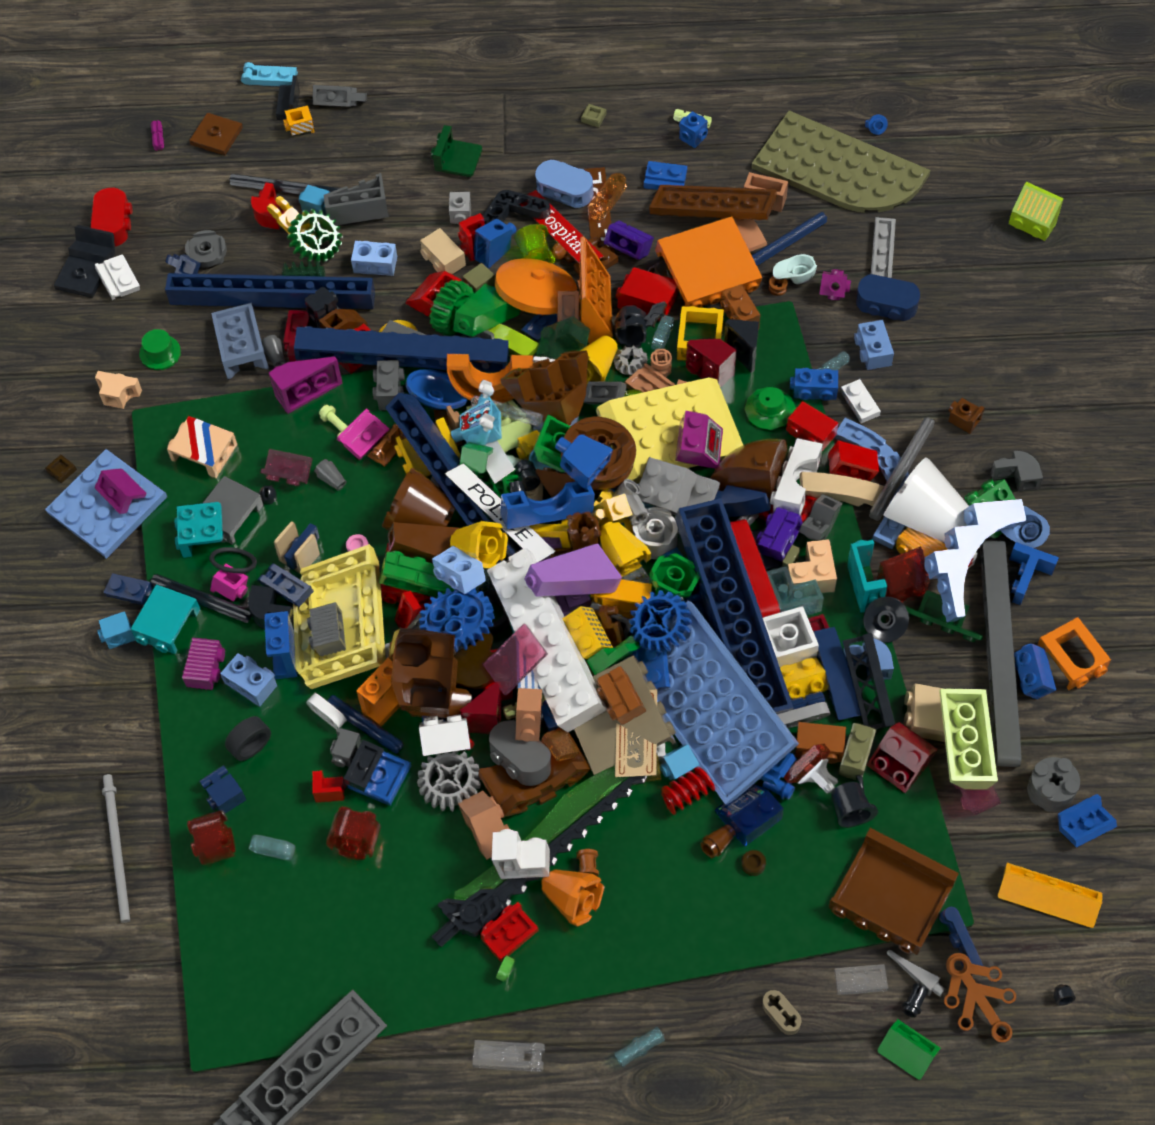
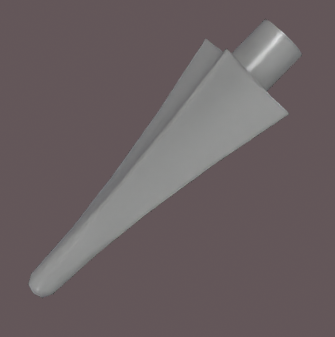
M892 950L887 951L888 956L896 961L920 984V987L923 985L928 989V996L932 992L939 997L945 993L946 989L939 983L940 977L914 965Z

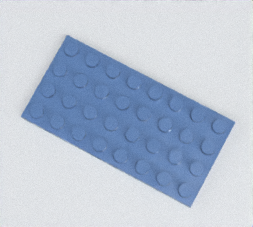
M687 601L686 609H689L691 612L688 618L692 620V624L687 625L690 633H683L686 641L679 639L677 641L679 647H675L672 644L671 651H667L670 688L657 690V702L661 701L667 712L664 714L666 722L670 721L672 723L678 740L682 745H689L699 763L698 767L702 768L709 775L714 783L715 791L726 805H730L799 743L695 605ZM675 617L676 620L671 624V631L676 624L677 617ZM657 633V634H655V635H653V634L650 635V637H662V636H665L664 633ZM633 653L628 655L624 660L632 657Z

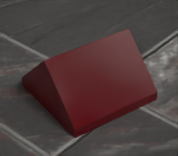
M495 682L460 709L461 718H466L468 733L490 734L494 726L501 722L502 698L498 682Z

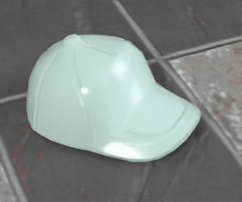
M800 254L778 262L773 268V276L776 279L790 278L793 283L802 284L814 276L817 265L812 256Z

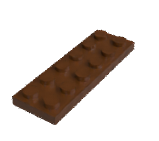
M660 185L649 210L650 214L660 216H697L699 218L716 217L719 219L733 217L736 219L768 220L777 198V189Z

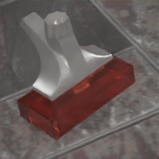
M825 743L814 745L788 770L784 779L788 783L803 784L815 782L827 794L831 793L835 789L834 786L838 783V780L826 768L827 757L830 753L829 748Z

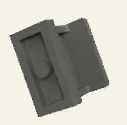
M223 476L203 502L221 503L223 540L221 542L227 541L230 544H234V534L254 509L259 512L263 507L260 494Z

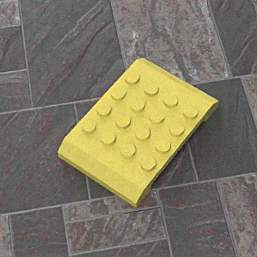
M704 378L617 398L597 407L596 413L598 417H606L619 422L634 438L636 458L627 479L634 481L636 484L640 483L649 457L684 468L698 466L675 461L679 424L685 410L707 414L723 428L720 460L743 445L717 379ZM609 445L613 450L616 449L614 445Z

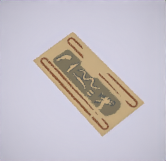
M657 689L650 690L657 706ZM616 723L615 777L656 775L657 744L651 743Z

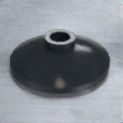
M877 598L867 606L864 612V627L868 634H873L874 639L881 642L895 641L907 630L909 624L908 611L904 604L895 598ZM882 615H887L888 620L886 623L881 622Z

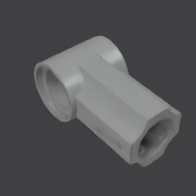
M625 479L613 493L612 497L622 494L626 495L633 514L628 519L632 525H638L648 519V512L638 496L641 491L640 487L634 481Z

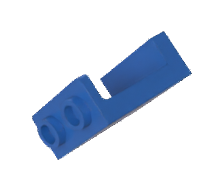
M288 611L265 614L266 654L268 657L273 656L274 678L298 677L295 661L294 630Z

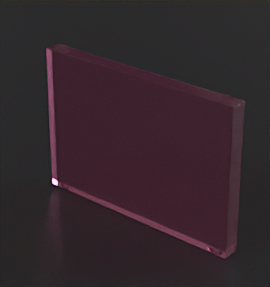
M524 623L483 666L493 680L499 683L503 694L507 695L548 653L527 624Z

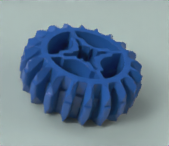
M659 590L657 596L650 592L649 599L642 596L643 603H635L638 610L631 611V615L635 618L629 619V623L632 625L630 632L635 634L633 638L635 641L640 642L639 645L642 648L647 647L650 652H653L656 648L658 653H662L663 647H665L670 652L672 644L675 647H679L677 642L679 639L686 641L683 633H690L687 625L692 624V620L688 618L691 612L689 609H686L687 604L685 601H681L680 596L676 595L673 597L672 592L669 591L665 595L663 591ZM661 606L671 607L660 611L655 609ZM650 614V618L644 626L645 619L647 615ZM656 615H657L660 619H662V621H663L662 623H663V625L665 626V628H663V627L661 626V624L659 625L658 619L656 618ZM675 617H677L676 624L671 631V624L676 620ZM657 633H664V634H665V636H662V637H650V635H652V634H653V635H655V634H657Z

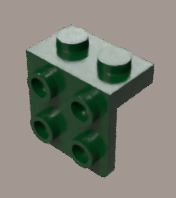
M444 125L442 132H439L437 135L436 147L432 148L431 159L434 161L435 171L472 177L483 149L479 144L453 140L452 126Z

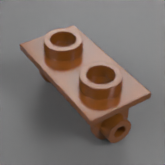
M397 424L392 426L368 455L369 458L383 466H386L397 453L394 447L398 444L396 437L400 436L401 440L406 439Z

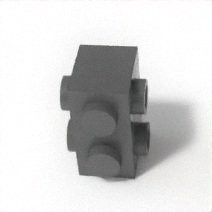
M399 360L377 361V369L373 370L374 382H377V387H373V399L377 400L379 411L387 410L385 407L398 393H404V387L401 386V381H404V369L400 368Z

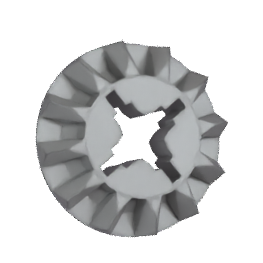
M634 345L632 347L624 346L621 350L618 349L614 357L616 369L625 375H633L647 363V353H644L642 348L638 349ZM631 355H633L634 359L632 360V362H630V365H628V359Z

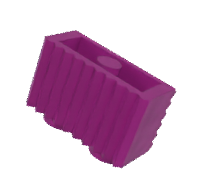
M192 638L182 676L186 687L213 690L214 683H218L220 678L219 662H223L225 658V649L222 648L219 640Z

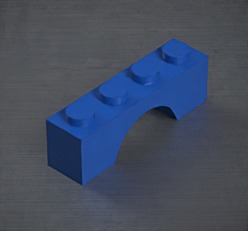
M575 481L566 483L556 496L542 501L528 498L523 491L501 494L500 515L506 529L567 519L566 517L569 514L573 515L576 512L592 513L595 493L591 485L584 489Z

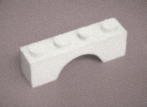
M797 438L794 447H790L788 452L789 460L784 462L782 468L783 476L778 477L777 491H773L770 504L773 505V513L776 507H779L788 512L791 511L801 515L805 505L806 489L800 486L796 480L800 478L799 473L817 472L822 458L823 444Z

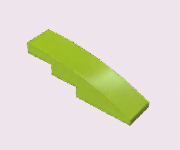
M499 324L488 329V331L494 334L495 339L509 340L508 356L510 357L513 354L534 355L539 350V343L505 325Z

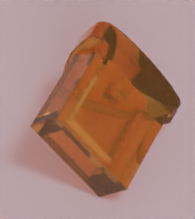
M563 729L547 732L541 740L549 748L557 761L575 758L579 752L569 738L568 733Z

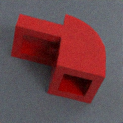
M266 182L263 190H260L259 196H252L251 198L254 217L261 226L280 230L281 226L276 222L277 220L272 214L268 212L267 206L273 204L280 210L282 215L285 211L275 201L274 184Z

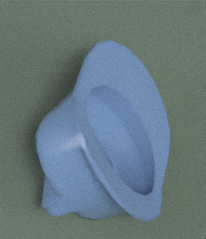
M1023 506L1026 521L1017 527L1004 529L1001 532L1014 542L1036 548L1047 540L1050 534V526L1044 517Z

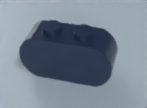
M870 274L859 282L856 304L864 313L887 317L892 320L907 321L917 313L920 291L912 282Z

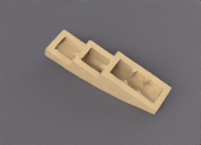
M815 472L799 473L800 486L806 489V495L819 498L824 494L839 502L843 501L858 507L863 503L873 506L884 486L847 476Z

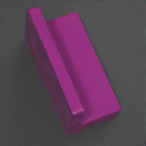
M121 468L101 470L95 485V489L119 514L127 513L132 499L145 498L147 494Z

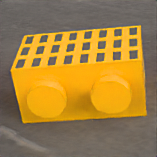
M580 606L562 618L584 659H589L603 648H613L593 608Z

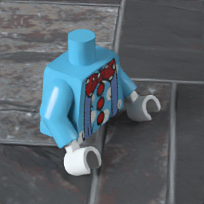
M481 381L479 392L483 394H480L477 405L460 415V427L451 431V436L456 443L465 440L466 443L471 442L485 446L487 443L502 439L501 412L490 398L494 392L491 382Z

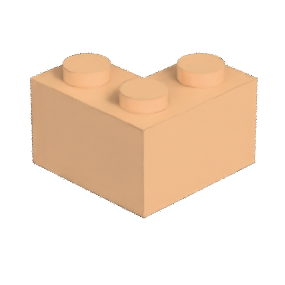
M830 541L807 542L806 562L788 564L786 577L790 596L835 592L837 577Z

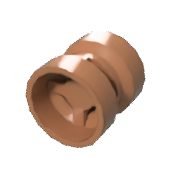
M666 349L653 351L651 354V367L664 377L670 375L672 369L671 353Z

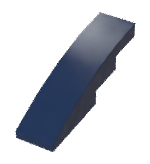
M835 627L813 631L819 645L818 660L826 671L829 699H832L836 720L860 716L854 686Z

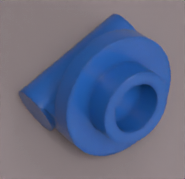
M877 114L869 120H865V127L873 134H882L887 129L888 122L883 115Z

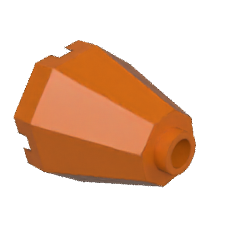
M564 870L550 871L549 877H543L541 882L543 893L562 915L575 926L589 922L592 917L589 913L592 909L596 911L600 906L605 888L600 883L601 879L593 874Z

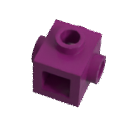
M832 269L831 272L823 271L820 295H828V299L840 300V297L844 298L845 292L849 293L851 280H847L848 274H844L843 270ZM836 282L839 286L834 287L832 284Z

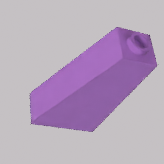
M594 544L531 564L524 580L535 596L538 597L613 593L616 591L622 576L599 544Z

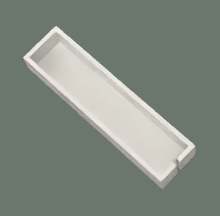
M524 548L510 556V562L507 563L503 560L488 569L487 572L557 725L566 732H569L607 711V706L600 698L596 690L598 687L585 659L581 656L562 619L564 615L555 596L536 597L527 586L524 578L530 565L537 563L534 554L527 548Z

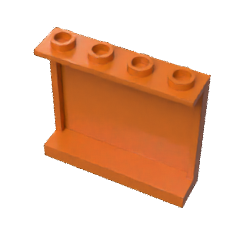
M728 217L657 241L655 252L658 257L663 256L683 297L684 307L694 306L701 308L707 304H717L722 300L723 291L740 284L748 293L759 288L762 280L761 273L733 217Z

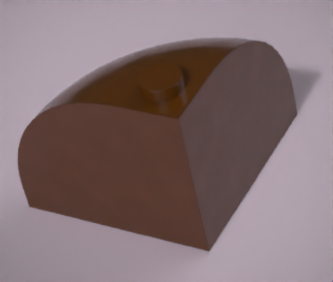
M762 439L742 445L722 459L713 471L710 479L720 483L718 491H724L727 485L766 493L770 502L772 492L777 491L776 484L778 477L782 476L783 464L787 461V443L784 439Z

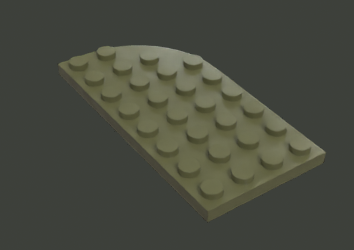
M792 111L787 112L752 162V169L773 178L788 181L789 185L839 207L865 213V210L884 212L892 210L894 206L903 202L907 203L920 191L930 175V170Z

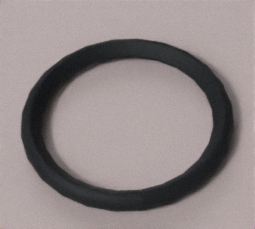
M219 548L214 550L209 557L213 566L229 573H246L253 570L257 565V560L251 553L239 548ZM223 552L239 553L249 557L252 560V565L246 568H229L218 564L214 556Z

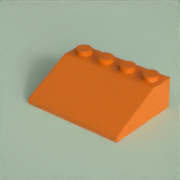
M583 236L580 238V280H578V287L580 289L579 317L581 320L579 332L591 344L602 336L613 337L611 280L609 273Z

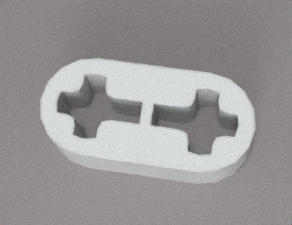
M314 693L306 701L313 712L335 729L337 727L340 728L346 722L344 715L320 695Z

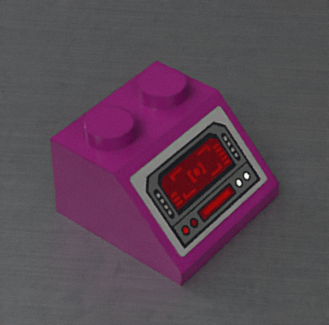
M685 410L679 424L675 461L715 469L720 463L723 428L707 414Z

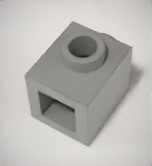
M450 192L449 215L451 224H459V222L471 217L470 192Z

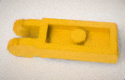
M278 196L275 201L285 213L282 215L280 210L273 204L268 205L267 210L277 220L276 222L290 234L288 232L289 226H292L290 222L292 219H296L295 217L299 213L292 206L290 207L283 197ZM310 224L302 225L300 232L308 230Z

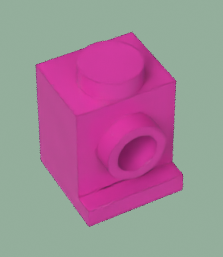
M228 564L224 565L225 567L233 568ZM219 570L213 576L210 591L213 593L217 591L232 601L237 597L241 599L248 590L246 586L248 576L243 573H229Z

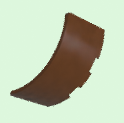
M558 727L542 741L551 752V773L544 782L538 785H522L517 779H512L507 774L506 769L500 764L481 768L477 771L496 804L500 805L504 816L525 812L528 810V805L538 801L541 805L557 796L556 791L566 784L569 787L573 786L591 770L589 763L569 732Z

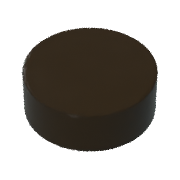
M757 850L746 852L741 862L743 871L750 876L760 875L765 870V856Z

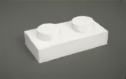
M860 379L841 387L840 392L860 423L880 416V409Z

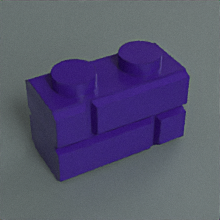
M619 220L609 225L604 244L640 260L649 254L654 237L630 225L627 226L626 223Z
M776 507L774 513H770L767 517V527L764 532H760L757 536L756 543L760 553L783 562L803 524L801 516Z

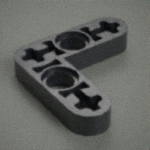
M502 190L496 195L484 213L483 218L485 225L495 219L504 222L511 211L537 219H545L551 214L550 203L538 197L511 190ZM520 203H529L526 206H519ZM496 211H501V212H502V213L499 214V215H493V214H492L493 212H496Z

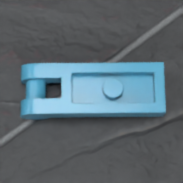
M247 62L244 64L241 82L246 85H292V77L298 73L297 67L259 66Z

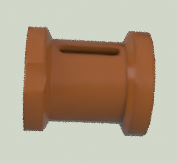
M594 849L579 850L576 853L580 867L578 872L590 873L598 877L599 871L596 869L598 851Z

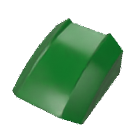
M547 415L542 424L534 451L539 462L560 472H565L560 466L561 452L555 449V446L561 437H565L566 432L571 426L550 415Z

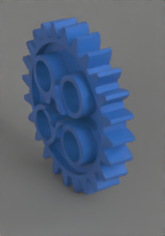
M446 588V594L443 595L441 592H438L439 597L437 599L430 597L432 603L424 604L426 610L420 611L422 618H419L420 630L455 635V652H458L459 646H463L467 650V644L469 643L476 646V639L483 641L482 633H490L488 627L493 626L492 619H495L494 610L488 596L484 597L482 591L477 593L476 588L466 594L457 589L451 592L449 588Z

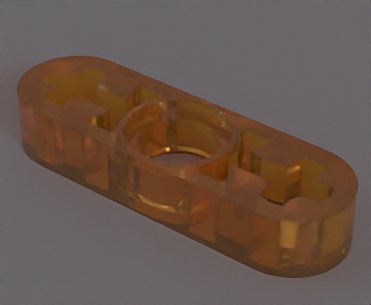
M612 174L589 205V216L591 219L601 221L609 214L626 190V177L623 174ZM606 194H610L613 196L611 199L603 198V196Z

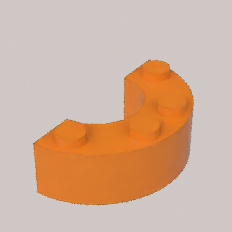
M447 354V373L455 390L466 399L478 403L480 394H483L479 392L481 381L491 382L494 392L490 398L494 404H501L514 399V397L501 384L500 379L511 370L533 368V355H511L510 362L504 369L496 373H485L474 368L470 362L469 354Z

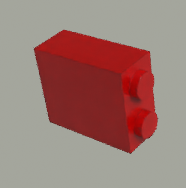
M633 267L630 274H626L623 286L617 290L618 308L622 309L624 306L634 305L648 315L654 304L665 301L667 304L664 309L665 316L658 319L664 322L678 298L679 289L674 279Z

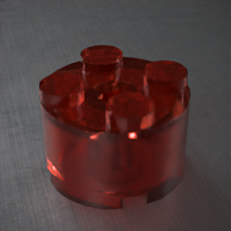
M340 807L339 811L334 815L326 844L331 850H333V847L340 850L339 855L343 857L363 860L366 855H369V857L373 856L381 826L376 820V815L372 812L364 811L361 813L352 811L348 807Z
M223 810L187 821L189 832L193 835L195 841L191 843L193 854L195 857L199 856L202 865H208L235 856L233 854L236 852L231 827L228 828L224 824L228 819Z

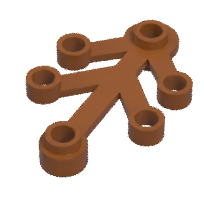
M963 953L952 954L946 962V968L951 975L948 993L944 997V1004L950 1009H954L959 1005L957 995L962 979L967 987L963 1013L958 1018L959 1027L965 1031L973 1027L972 1016L975 1002H977L992 1025L991 1034L993 1038L998 1042H1007L1012 1037V1028L1007 1022L1000 1021L985 996L1002 999L1003 1002L1011 1004L1016 1000L1015 991L1011 988L1000 989L976 983L971 974L986 976L990 981L997 982L1002 977V971L997 966L985 967L972 964L970 959ZM956 961L963 962L964 966L961 970L954 968ZM992 969H996L999 972L998 977L995 979L989 975ZM1006 991H1011L1013 993V998L1011 1000L1004 999V993ZM949 996L956 998L954 1005L947 1004ZM963 1018L970 1019V1025L968 1027H963L961 1025V1020ZM1000 1026L1006 1029V1033L1002 1036L996 1032Z

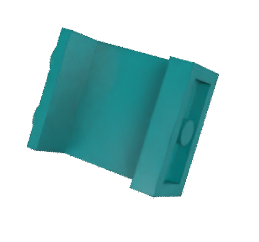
M859 540L851 544L847 568L860 612H865L867 606L873 600L885 597L887 591L885 579L867 582L863 567L870 566L874 548L873 540Z
M156 584L131 627V631L139 644L145 646L149 644L160 652L167 653L168 651L176 654L175 639L188 616L197 617L201 609L195 598Z

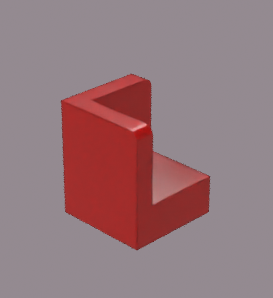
M312 771L313 796L316 802L344 800V790L341 788L343 777L324 778L322 771Z

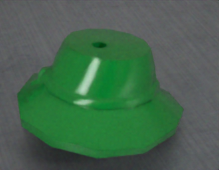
M774 387L757 389L748 397L745 406L749 422L759 429L770 431L787 425L789 416L796 409L792 397L782 389Z

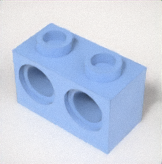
M355 241L351 258L353 273L394 276L397 261L395 244Z
M455 546L432 558L434 564L433 572L436 578L464 594L486 581L482 562L470 557Z

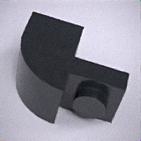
M252 585L248 597V606L254 622L259 627L265 629V614L288 611L293 625L294 614L292 607L276 605L277 597L274 588Z

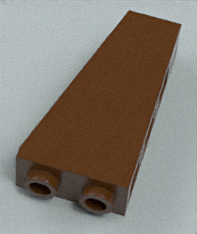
M393 522L388 532L389 552L399 551L406 557H421L426 562L433 564L432 558L451 547V535L460 528Z

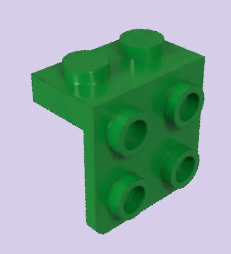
M990 479L981 485L982 489L976 492L975 490L964 496V501L969 506L974 503L1016 500L1005 479L998 481ZM1000 530L998 532L993 533L989 537L991 539L997 538L1002 534V532Z

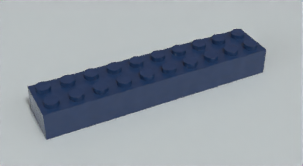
M722 498L679 508L675 521L688 560L694 563V571L696 574L697 572L700 578L697 582V587L711 628L775 713L780 714L791 711L794 707Z

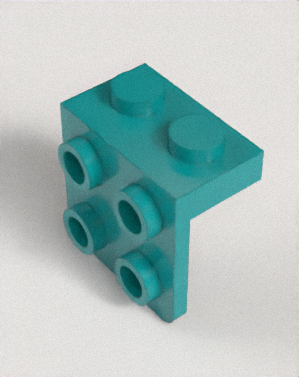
M212 502L177 507V518L174 519L178 536L175 537L176 549L181 551L183 558L192 557V545L215 543L223 540L221 503Z

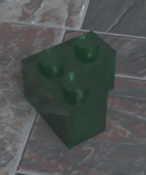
M574 316L544 327L541 332L536 357H547L556 360L562 353L586 347L590 329Z

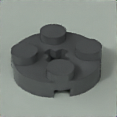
M199 231L193 235L194 238L190 241L188 239L185 244L186 255L201 263L200 267H211L224 262L227 252L224 238L216 235L214 231ZM208 246L209 250L202 251L204 247Z

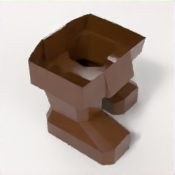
M400 628L394 632L389 649V659L393 661L391 684L401 709L407 711L412 717L427 718L438 716V719L447 720L449 716L461 715L460 709L471 702L472 695L466 689L456 688L458 661L453 656L455 635Z

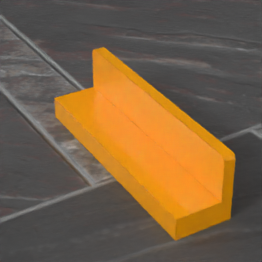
M1006 863L1003 880L998 892V898L1090 928L1094 927L1102 905L1101 892L1010 863Z

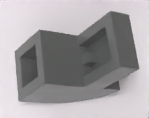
M1013 451L1011 459L1001 458L994 461L991 469L992 479L1014 477L1018 492L1039 490L1043 480L1038 461L1032 455L1023 451Z
M822 494L815 501L810 516L801 525L799 532L805 534L811 540H825L837 519L842 503Z

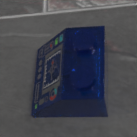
M753 784L729 804L723 803L715 809V812L725 824L730 825L735 830V836L740 842L747 846L782 820L784 808L768 790Z

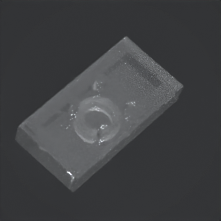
M884 964L835 968L834 970L838 995L888 990Z

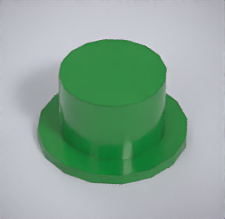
M153 329L143 336L139 357L143 365L148 369L156 371L165 370L178 362L181 356L180 345L166 331Z

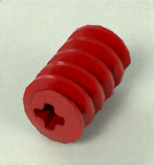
M697 766L693 769V772L688 771L685 777H678L677 782L671 781L669 784L670 788L665 785L661 789L667 808L675 815L676 806L680 810H684V801L690 806L692 805L690 797L693 796L699 801V792L707 796V787L715 791V786L709 775Z

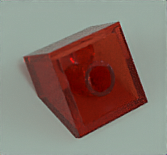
M921 546L880 562L877 580L885 579L887 591L885 597H892L900 602H904L907 598L914 595L920 596L928 590L931 579H929L928 572L925 570V556Z

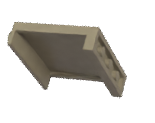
M634 656L594 675L593 679L599 688L600 686L596 680L621 666L630 678L646 712L623 725L617 719L613 721L608 711H605L574 728L593 774L600 781L609 777L607 772L615 768L616 723L649 742L657 744V746L667 741H670L672 744L676 743L673 737L676 731L670 721L666 722L664 714L667 712L661 701H658L656 706L650 690H656L653 682H648L645 676L648 670L643 661L638 662ZM605 700L607 708L610 707L607 700Z

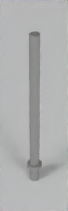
M107 774L103 776L104 788L102 789V795L105 796L120 921L121 923L130 922V912L115 802L117 791L116 787L113 786L112 775Z

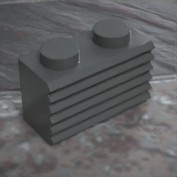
M333 602L309 609L310 617L307 618V623L312 631V636L309 637L312 650H316L321 657L337 653V651H345L343 616L337 603Z

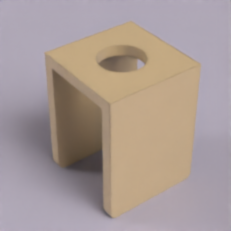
M290 522L274 541L279 560L285 565L287 564L284 555L291 548L294 539L299 537L294 522ZM311 534L294 554L298 566L294 570L300 573L302 568L310 566L320 555L315 535Z

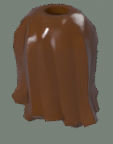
M576 512L566 517L569 526L567 531L570 535L573 551L594 544H600L599 536H601V531L599 530V521L596 519V516H592L590 512Z

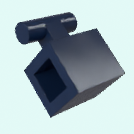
M224 765L199 781L203 788H206L209 798L206 799L213 811L218 809L222 816L246 801L242 789L232 775L228 774Z

